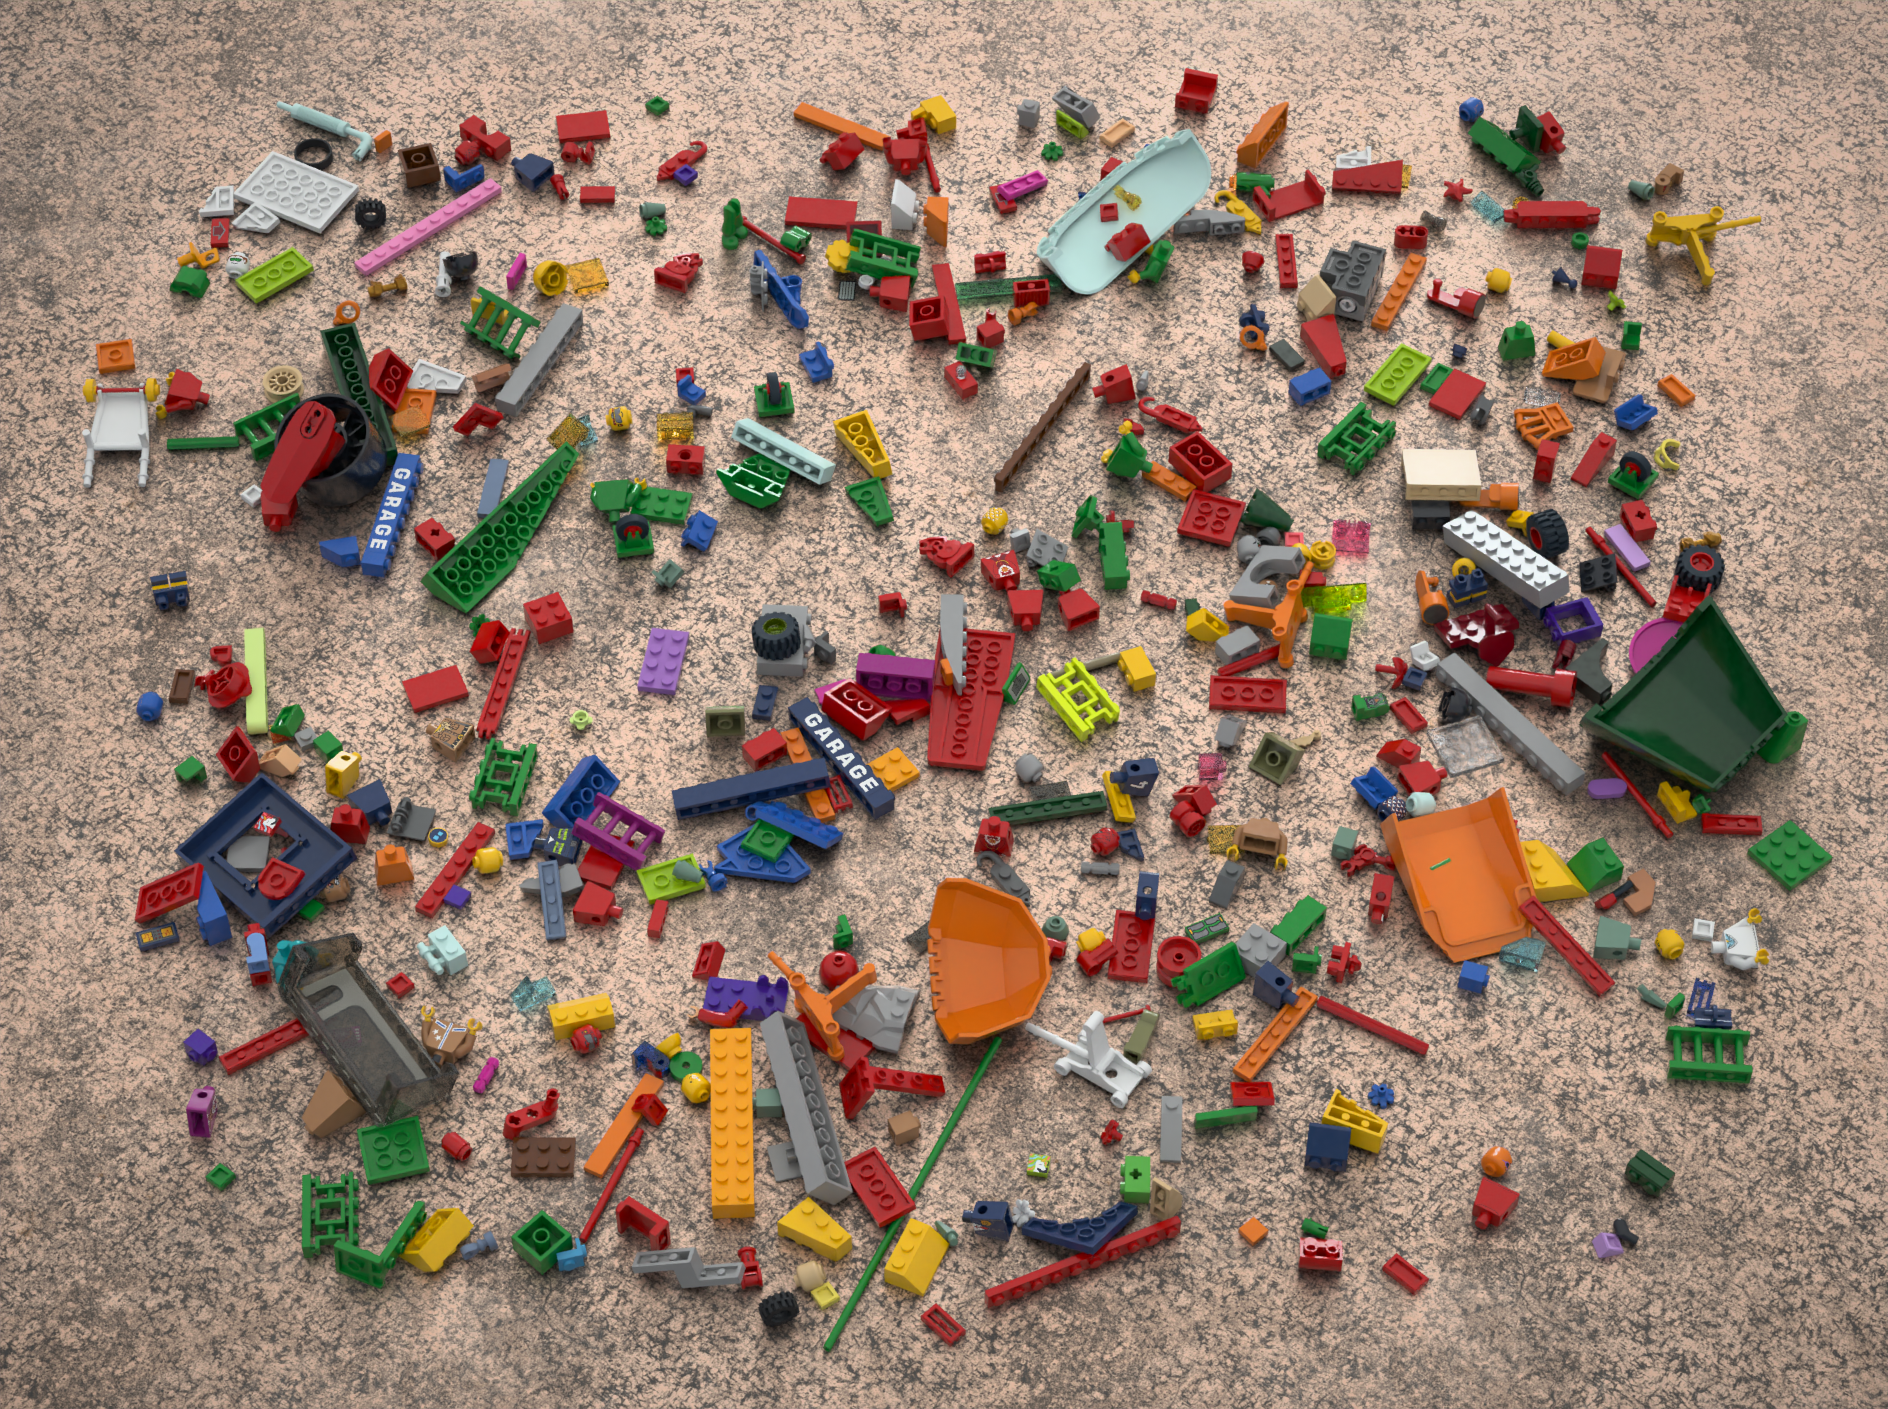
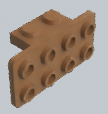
M1602 346L1606 354L1599 375L1594 378L1577 380L1572 393L1576 396L1607 403L1614 384L1619 381L1621 374L1619 372L1624 369L1626 353Z

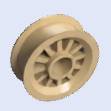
M292 366L274 367L266 372L263 377L265 396L273 403L295 393H298L300 398L304 392L302 375L298 369Z

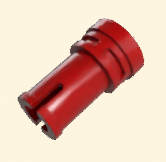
M561 174L553 175L550 178L553 188L556 189L561 200L565 199L563 194L567 199L570 194L565 186L563 176Z

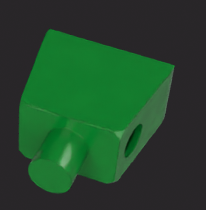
M1517 321L1515 326L1504 329L1498 345L1503 361L1536 355L1533 332L1530 325L1524 321Z

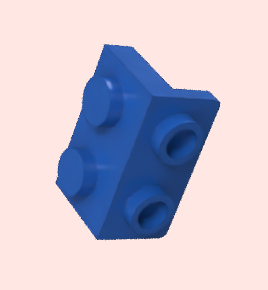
M1638 394L1614 410L1617 426L1635 430L1644 422L1651 420L1652 417L1658 414L1657 407L1644 404L1643 396Z
M700 510L695 515H691L686 523L688 527L681 535L683 539L680 545L684 547L687 543H690L704 552L710 543L718 521Z
M1375 766L1370 767L1366 775L1354 777L1350 783L1368 801L1369 805L1375 809L1385 799L1396 796L1398 790Z

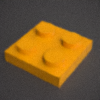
M898 747L866 764L872 768L877 778H881L886 789L892 792L920 777L919 770Z

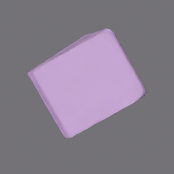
M1601 1232L1592 1241L1599 1258L1614 1256L1624 1252L1616 1234Z

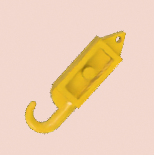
M1221 190L1215 194L1214 200L1216 203H1219L1218 198L1220 196H1226L1230 200L1226 205L1227 212L1244 217V229L1247 232L1252 231L1261 234L1262 220L1242 200H1239L1232 192L1227 190Z

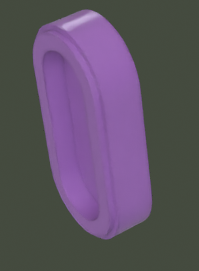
M1619 778L1596 779L1588 784L1587 792L1594 799L1620 798L1625 795L1627 785L1625 781Z

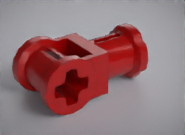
M751 1246L743 1247L737 1252L738 1257L746 1267L741 1281L742 1290L750 1286L759 1285V1287H763L761 1268H759V1262L755 1259L757 1252Z

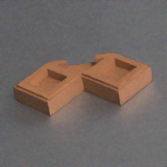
M1644 868L1627 878V881L1630 880L1633 883L1636 893L1624 898L1623 904L1634 916L1649 910L1652 905L1656 882Z

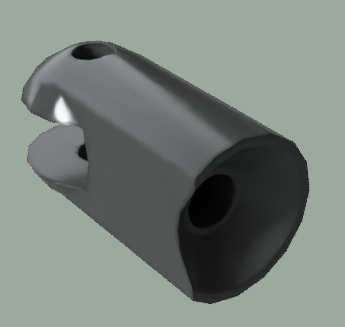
M1483 394L1479 395L1470 414L1471 421L1476 419L1480 420L1478 425L1484 424L1492 409L1494 400L1487 399Z

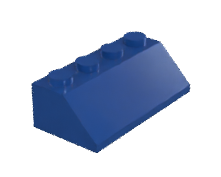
M596 755L582 758L542 811V814L556 828H573L578 817L586 821L596 807L593 806L596 794L600 792L603 795L610 796L620 783V780Z

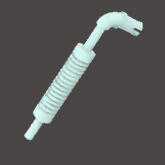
M280 101L277 102V108L291 112L292 118L342 137H346L349 134L360 138L359 147L352 154L355 160L359 159V161H362L368 151L372 149L371 136L365 131L360 132L352 129L348 122L298 103L291 106Z

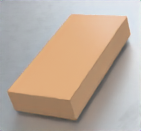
M1122 118L1103 132L1099 140L1113 148L1133 133L1135 126Z

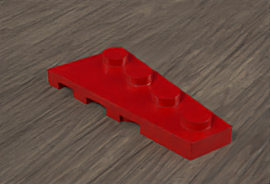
M1403 159L1333 171L1332 190L1401 194Z

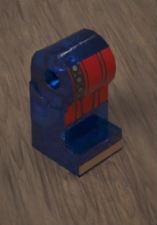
M644 1040L631 1054L632 1064L639 1068L641 1064L644 1065L657 1078H665L669 1075V1058Z

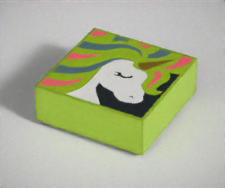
M1030 1153L1027 1175L1047 1178L1051 1156Z

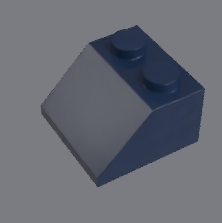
M1310 1122L1304 1166L1331 1169L1332 1171H1346L1351 1128Z

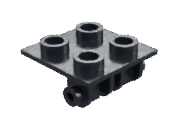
M1615 553L1579 563L1581 592L1604 586L1609 592L1615 591L1616 583H1618Z

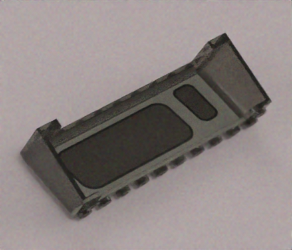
M354 933L293 945L278 982L279 994L377 1127L387 1126L449 1097L458 1078L459 1071L452 1063H445L441 1070L435 1064L407 1024H405L376 983L359 963L358 959L362 951V943Z

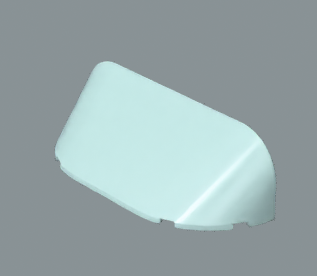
M1190 129L1176 132L1172 139L1165 136L1135 153L1136 159L1128 164L1126 162L1121 163L1050 227L1048 238L1043 237L1040 240L1036 250L1037 255L1068 288L1080 294H1093L1101 291L1203 198L1210 185L1211 166L1206 152ZM1117 203L1118 220L1101 222L1100 204ZM1130 223L1142 224L1151 243L1127 261L1116 260L1111 250L1109 252L1105 250L1104 246L1108 244L1107 242L1112 236L1120 233L1125 229L1126 225Z

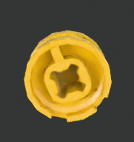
M1321 540L1312 544L1310 548L1312 561L1310 562L1314 564V567L1318 569L1332 567L1336 556L1334 544L1329 541L1321 542Z

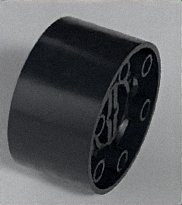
M334 393L309 397L295 405L282 419L275 436V449L292 417L306 402L317 401L330 409L336 419L334 431L343 436L346 441L328 468L319 475L305 481L299 491L311 502L327 507L344 506L356 502L373 490L385 471L387 464L385 441L363 408L353 399ZM319 410L316 412L317 417L321 415ZM345 422L343 427L338 423ZM312 426L307 427L308 433H311ZM365 439V443H359V440Z

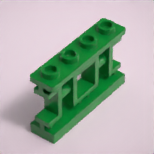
M859 229L853 230L849 245L858 247L857 252L850 251L845 270L878 279L890 276H910V287L913 288L918 277V269L910 267V262L917 263L920 256V246ZM876 253L891 256V261L877 258Z
M1360 402L1318 443L1317 456L1322 459L1326 456L1328 460L1334 455L1345 460L1344 469H1350V474L1352 475L1357 471H1361L1368 460H1372L1378 450H1382L1389 439H1393L1396 434L1395 421L1390 423V420L1387 419L1383 424L1371 418L1372 410L1369 409L1367 411V405L1363 402ZM1373 430L1379 433V435L1376 437V434L1371 431ZM1357 434L1366 439V441L1359 445L1352 441L1351 438ZM1352 451L1356 453L1358 456L1355 458V455L1350 452Z
M491 738L490 743L486 744L485 758L480 761V772L475 776L474 790L471 789L469 794L472 808L477 809L480 806V808L484 809L486 801L501 803L502 812H507L508 810L511 816L518 817L538 758L537 744L529 743L528 747L522 744L520 751L504 749L503 741L498 743L496 738ZM495 754L497 758L504 759V762L494 760ZM512 761L523 762L521 769L519 764L512 763ZM496 771L512 773L510 781L495 780ZM485 783L486 787L494 789V792L483 791ZM502 791L512 792L511 799H509L508 794H502Z
M349 1172V1176L341 1174V1183L322 1185L320 1176H315L312 1179L311 1174L302 1175V1250L304 1258H313V1253L321 1255V1246L335 1245L337 1240L359 1246V1234L355 1233V1228H359V1216L355 1215V1210L359 1209V1198L355 1197V1192L359 1191V1181L354 1178L353 1172ZM346 1185H349V1205H346L345 1197L335 1198V1194L346 1193ZM314 1187L317 1195H327V1199H315V1208H313ZM341 1208V1219L321 1221V1209ZM346 1221H349V1241H346L345 1233L335 1234V1230L346 1229ZM313 1224H315L317 1231H327V1235L315 1236V1244H313Z

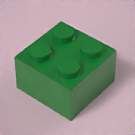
M543 1210L511 1236L513 1250L542 1275L557 1263L556 1253L573 1249L572 1235Z

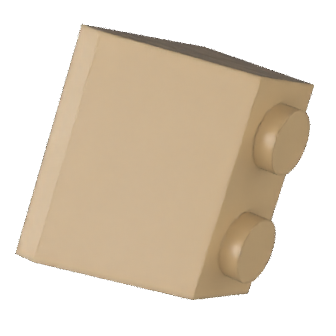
M1317 274L1300 291L1297 307L1306 316L1307 321L1335 314L1336 296L1319 274Z

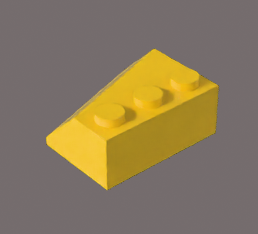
M1539 840L1520 842L1535 895L1539 902L1589 896V893L1553 848Z

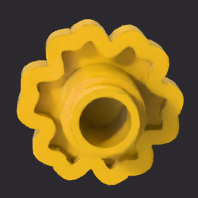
M835 240L833 245H828L825 254V258L828 259L827 264L837 272H852L845 270L850 251L857 252L858 247L849 245L850 242L846 243L845 240Z

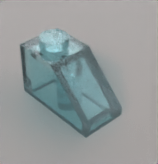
M1524 937L1504 945L1500 950L1499 961L1538 972L1546 942L1536 938Z

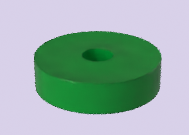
M680 1052L670 1061L671 1076L680 1083L688 1074H702L703 1072L702 1060L693 1052Z

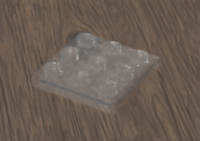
M1480 715L1427 730V737L1450 778L1504 763V756Z

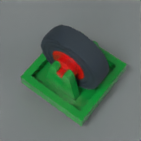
M776 372L767 373V384L754 386L759 417L795 413L790 382H779Z
M1629 451L1622 456L1619 467L1608 477L1607 483L1640 499L1658 479L1659 473L1652 469L1650 462L1645 456L1635 451Z
M630 514L620 518L616 525H612L617 558L654 553L650 523L645 517L638 514Z

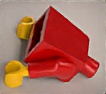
M176 368L175 373L170 372L168 374L169 378H166L167 385L170 388L164 403L165 407L161 404L157 405V412L155 414L158 419H163L167 416V413L179 410H193L196 402L207 405L210 394L200 391L203 382L197 379L191 372H183Z

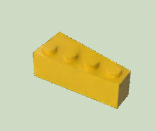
M867 410L833 421L836 436L873 478L880 476L881 479L893 475L890 460Z

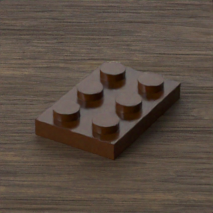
M513 1137L511 1177H574L576 1137Z

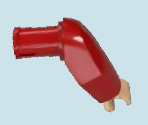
M738 999L734 1006L725 1013L690 1006V1008L696 1010V1013L693 1016L687 1015L690 1018H698L699 1021L711 1026L734 1028L737 1026L739 1017L749 1007Z

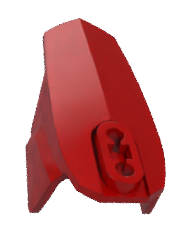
M317 401L306 402L296 411L273 453L260 484L265 497L270 502L290 503L305 481L319 475L328 468L346 441L343 436L334 431L336 419L333 412ZM317 410L321 412L320 417L316 415ZM308 426H312L311 433H308L307 431Z

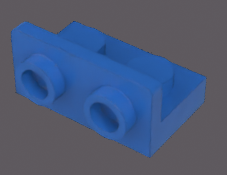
M819 341L815 342L816 349L799 354V360L812 383L832 377V369H834L832 359L828 358L826 348L822 347Z

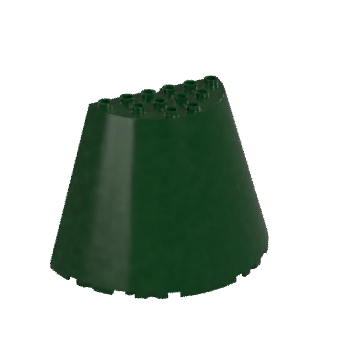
M1708 595L1677 630L1678 632L1674 635L1676 639L1672 636L1662 646L1661 650L1601 707L1596 703L1582 717L1579 726L1711 794L1713 791L1716 793L1727 782L1731 781L1737 772L1747 765L1755 753L1761 750L1773 736L1772 732L1775 729L1777 731L1781 729L1785 724L1783 720L1788 714L1713 598Z

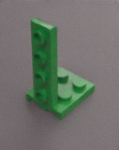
M415 1202L380 1256L373 1254L369 1250L355 1247L349 1242L345 1243L337 1240L334 1245L336 1272L382 1289L385 1284L386 1274L394 1268L396 1259L400 1254L404 1253L408 1241L414 1238L420 1223L423 1224L426 1220L425 1202Z

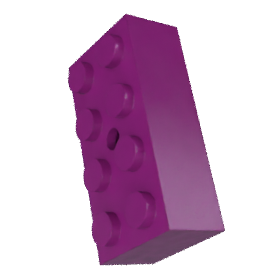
M859 653L856 666V682L872 694L879 697L899 699L923 698L931 702L935 681V660Z

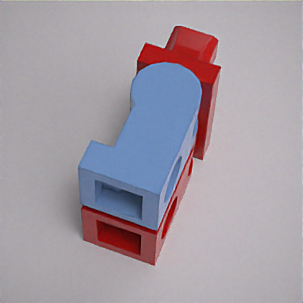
M259 923L247 925L248 931L244 932L249 954V957H246L252 986L273 983L265 931L260 929Z

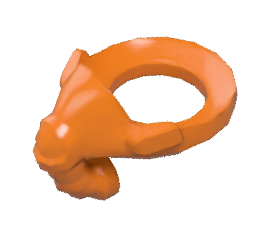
M347 300L338 305L335 310L336 316L333 320V325L351 324L356 321L360 316L358 304ZM347 305L354 307L356 310L355 316L346 318L342 313L343 307Z
M1249 325L1241 330L1239 338L1245 347L1261 351L1267 350V345L1264 341L1265 335L1258 327ZM1251 330L1257 333L1258 339L1254 343H1247L1244 340V335L1247 331Z

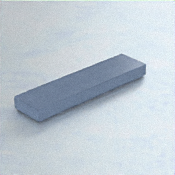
M490 459L477 512L478 518H485L500 504L509 460Z
M558 861L538 862L546 940L567 938Z

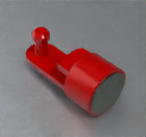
M1441 279L1433 280V289L1427 291V298L1456 309L1459 313L1474 319L1483 311L1486 302V295L1471 288L1465 289L1461 287L1452 295L1440 290L1443 284Z

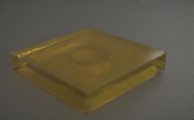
M600 258L565 265L575 294L609 286V281Z

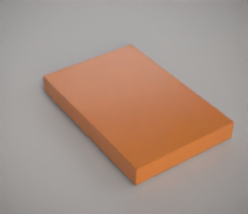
M406 388L399 407L395 411L392 432L428 434L437 391Z

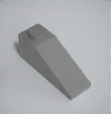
M1065 87L1051 97L1074 120L1086 128H1090L1100 119L1094 103Z
M1162 1096L1160 1162L1181 1163L1182 1097Z

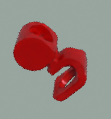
M588 141L585 153L583 148L579 149L577 144L567 142L563 147L561 158L571 163L580 158L582 162L590 165L595 154L593 142Z

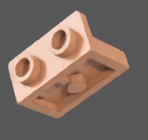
M509 363L502 364L472 375L471 377L477 392H482L505 383L510 379L508 371H511Z

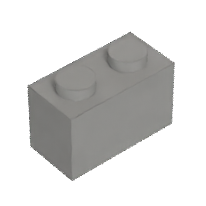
M1245 626L1241 629H1236L1227 636L1219 638L1216 641L1215 654L1225 665L1258 653L1260 639L1248 626Z

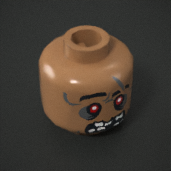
M339 874L320 892L321 897H325L328 902L346 899L348 893H350L348 879Z

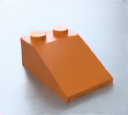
M1596 337L1549 351L1542 376L1575 380L1594 378L1599 375L1606 352Z

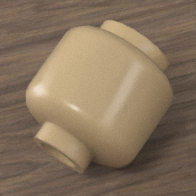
M814 1260L799 1265L796 1268L797 1274L793 1275L796 1286L802 1287L806 1292L823 1286L824 1280L827 1279L822 1264H818Z

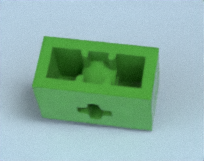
M1125 1156V1164H1121L1120 1176H1124V1182H1120V1194H1124L1125 1203L1149 1204L1150 1157Z

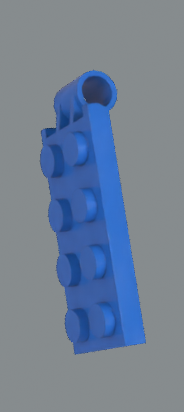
M772 800L770 804L757 801L745 810V815L749 820L754 821L760 818L824 849L841 841L844 834L838 831V828L835 826L825 825L819 819L808 817L800 810L790 809L782 802Z

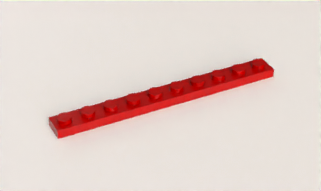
M1178 1215L1105 1243L1094 1255L1082 1252L985 1290L984 1301L988 1308L1000 1306L1007 1300L1020 1298L1030 1291H1038L1048 1284L1058 1283L1071 1275L1076 1276L1089 1268H1097L1104 1262L1117 1260L1127 1253H1135L1145 1246H1153L1163 1239L1173 1238L1180 1233L1181 1221Z

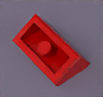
M718 941L701 944L692 974L693 978L709 981V976L718 977L725 954V948Z

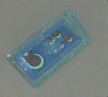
M1482 190L1470 202L1471 205L1493 223L1503 218L1505 209Z

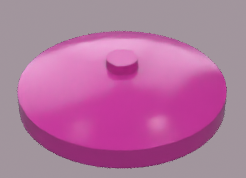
M1658 618L1646 623L1635 633L1629 647L1630 664L1635 674L1661 650L1662 646L1672 636L1676 639L1674 635L1678 632L1677 630L1683 622Z

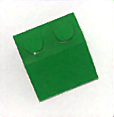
M1315 613L1309 654L1347 660L1353 619Z
M1603 837L1586 844L1567 862L1568 868L1588 893L1621 880L1624 869L1623 863Z

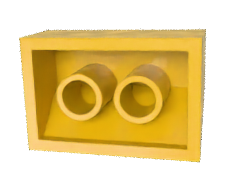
M607 993L547 1005L555 1041L572 1037L573 1030L586 1024L598 1028L599 1031L615 1027L614 1013L610 997Z
M459 1208L437 1209L415 1234L414 1238L407 1243L404 1253L399 1256L423 1272H435L443 1266V1261L447 1256L452 1255L456 1251V1246L460 1241L465 1240L469 1236V1231L474 1225Z
M910 1218L884 1268L885 1282L924 1297L949 1248V1243L930 1225Z

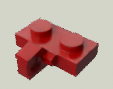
M923 117L908 121V127L896 130L898 139H920L919 136L928 137L926 122Z

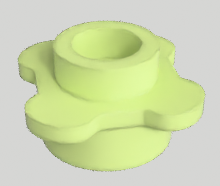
M584 710L576 711L573 717L570 718V723L576 725L578 730H583L587 724L593 722L592 717H588V713Z

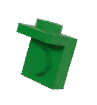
M844 914L837 916L838 925H835L837 934L832 936L834 949L846 948L853 944V932Z
M1315 946L1314 955L1294 953L1292 971L1316 974V968L1321 966L1322 954H1318L1319 947Z

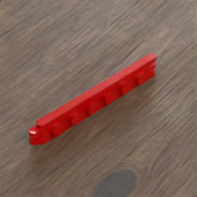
M511 628L477 724L478 738L483 739L486 733V739L490 740L492 734L497 733L530 638V630H526L525 635H523V629H519L516 634V628Z

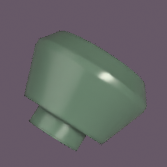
M1052 916L1043 924L1042 931L1046 938L1051 937L1062 941L1068 936L1069 927L1063 918Z

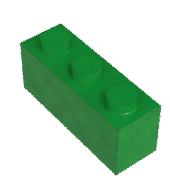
M1307 895L1303 900H1299L1291 912H1287L1279 925L1273 926L1270 933L1287 942L1286 955L1290 956L1326 919L1327 907Z

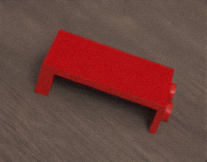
M1309 169L1305 170V180L1269 192L1271 195L1270 199L1260 186L1253 189V201L1268 222L1324 204V196L1326 195L1324 187L1318 183L1316 176L1312 175Z

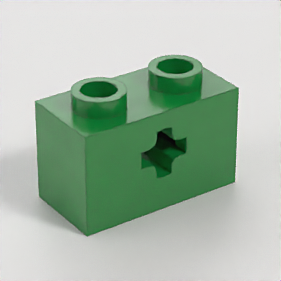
M959 342L955 360L994 368L997 350Z
M1052 560L1037 570L1039 582L1045 588L1065 592L1081 581L1075 564Z

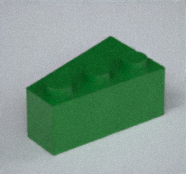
M1122 522L1099 523L1098 549L1104 590L1127 588V581H1130V570H1127L1126 567L1128 566V556L1125 555L1126 542L1123 539Z

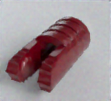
M1561 641L1551 668L1556 669L1559 664H1563L1562 670H1565L1571 664L1577 649V645L1573 641Z

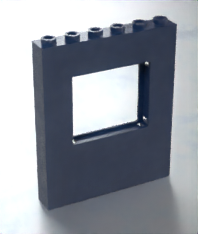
M263 773L254 778L251 783L239 791L233 799L226 803L214 816L210 817L205 824L195 830L187 840L174 850L180 862L186 867L198 862L204 866L203 872H207L216 893L252 924L259 923L260 929H264L265 935L268 938L276 933L357 859L352 847ZM263 812L279 817L282 821L279 827L295 840L277 859L303 870L306 874L295 890L289 896L280 900H270L261 894L258 887L259 875L250 882L220 856L257 823Z

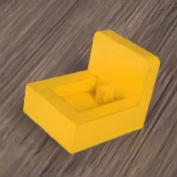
M1516 510L1506 520L1508 527L1522 528L1524 536L1527 537L1526 520L1534 513Z

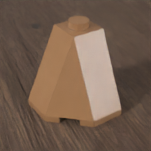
M329 1070L325 1072L302 1116L306 1123L305 1129L311 1135L316 1134L321 1138L368 1111L359 1097L353 1091H350L337 1075Z

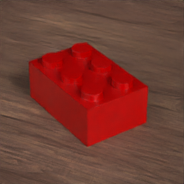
M1199 431L1169 447L1168 462L1190 483L1197 486L1199 491L1209 492L1232 477L1233 464Z

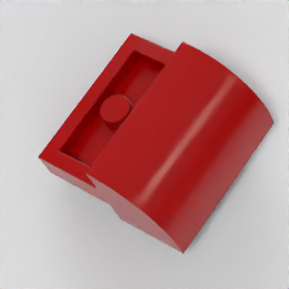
M1300 1237L1298 1268L1341 1272L1343 1261L1342 1241Z

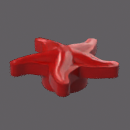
M1460 179L1458 183L1444 181V186H1447L1448 189L1444 192L1443 197L1450 196L1452 199L1462 202L1463 195L1471 194L1473 189L1465 188L1463 186V179Z

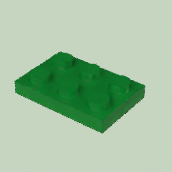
M646 487V489L641 490L631 508L630 514L641 515L647 520L685 525L693 494Z

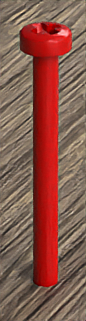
M1147 1004L1142 1009L1104 1018L1103 1024L1143 1013L1144 1009L1151 1011V1008Z

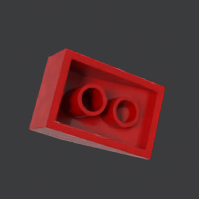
M389 348L374 354L369 366L370 389L396 411L413 370Z

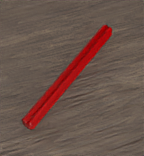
M1320 996L1317 1000V1007L1425 1055L1429 1049L1428 1043L1331 999Z

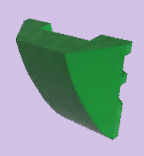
M758 454L744 459L741 464H730L729 468L724 470L719 468L716 470V474L729 495L758 508H763L779 500L791 469L765 455Z

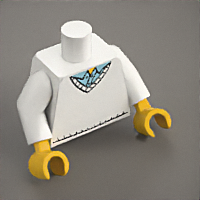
M1757 908L1751 909L1748 913L1749 918L1745 917L1724 930L1721 941L1711 942V953H1723L1726 965H1732L1741 970L1758 968L1759 962L1763 965L1768 964L1769 959L1767 956H1769V953L1766 949L1759 950L1755 925H1752V922L1758 924L1762 921V917L1758 915L1760 911Z

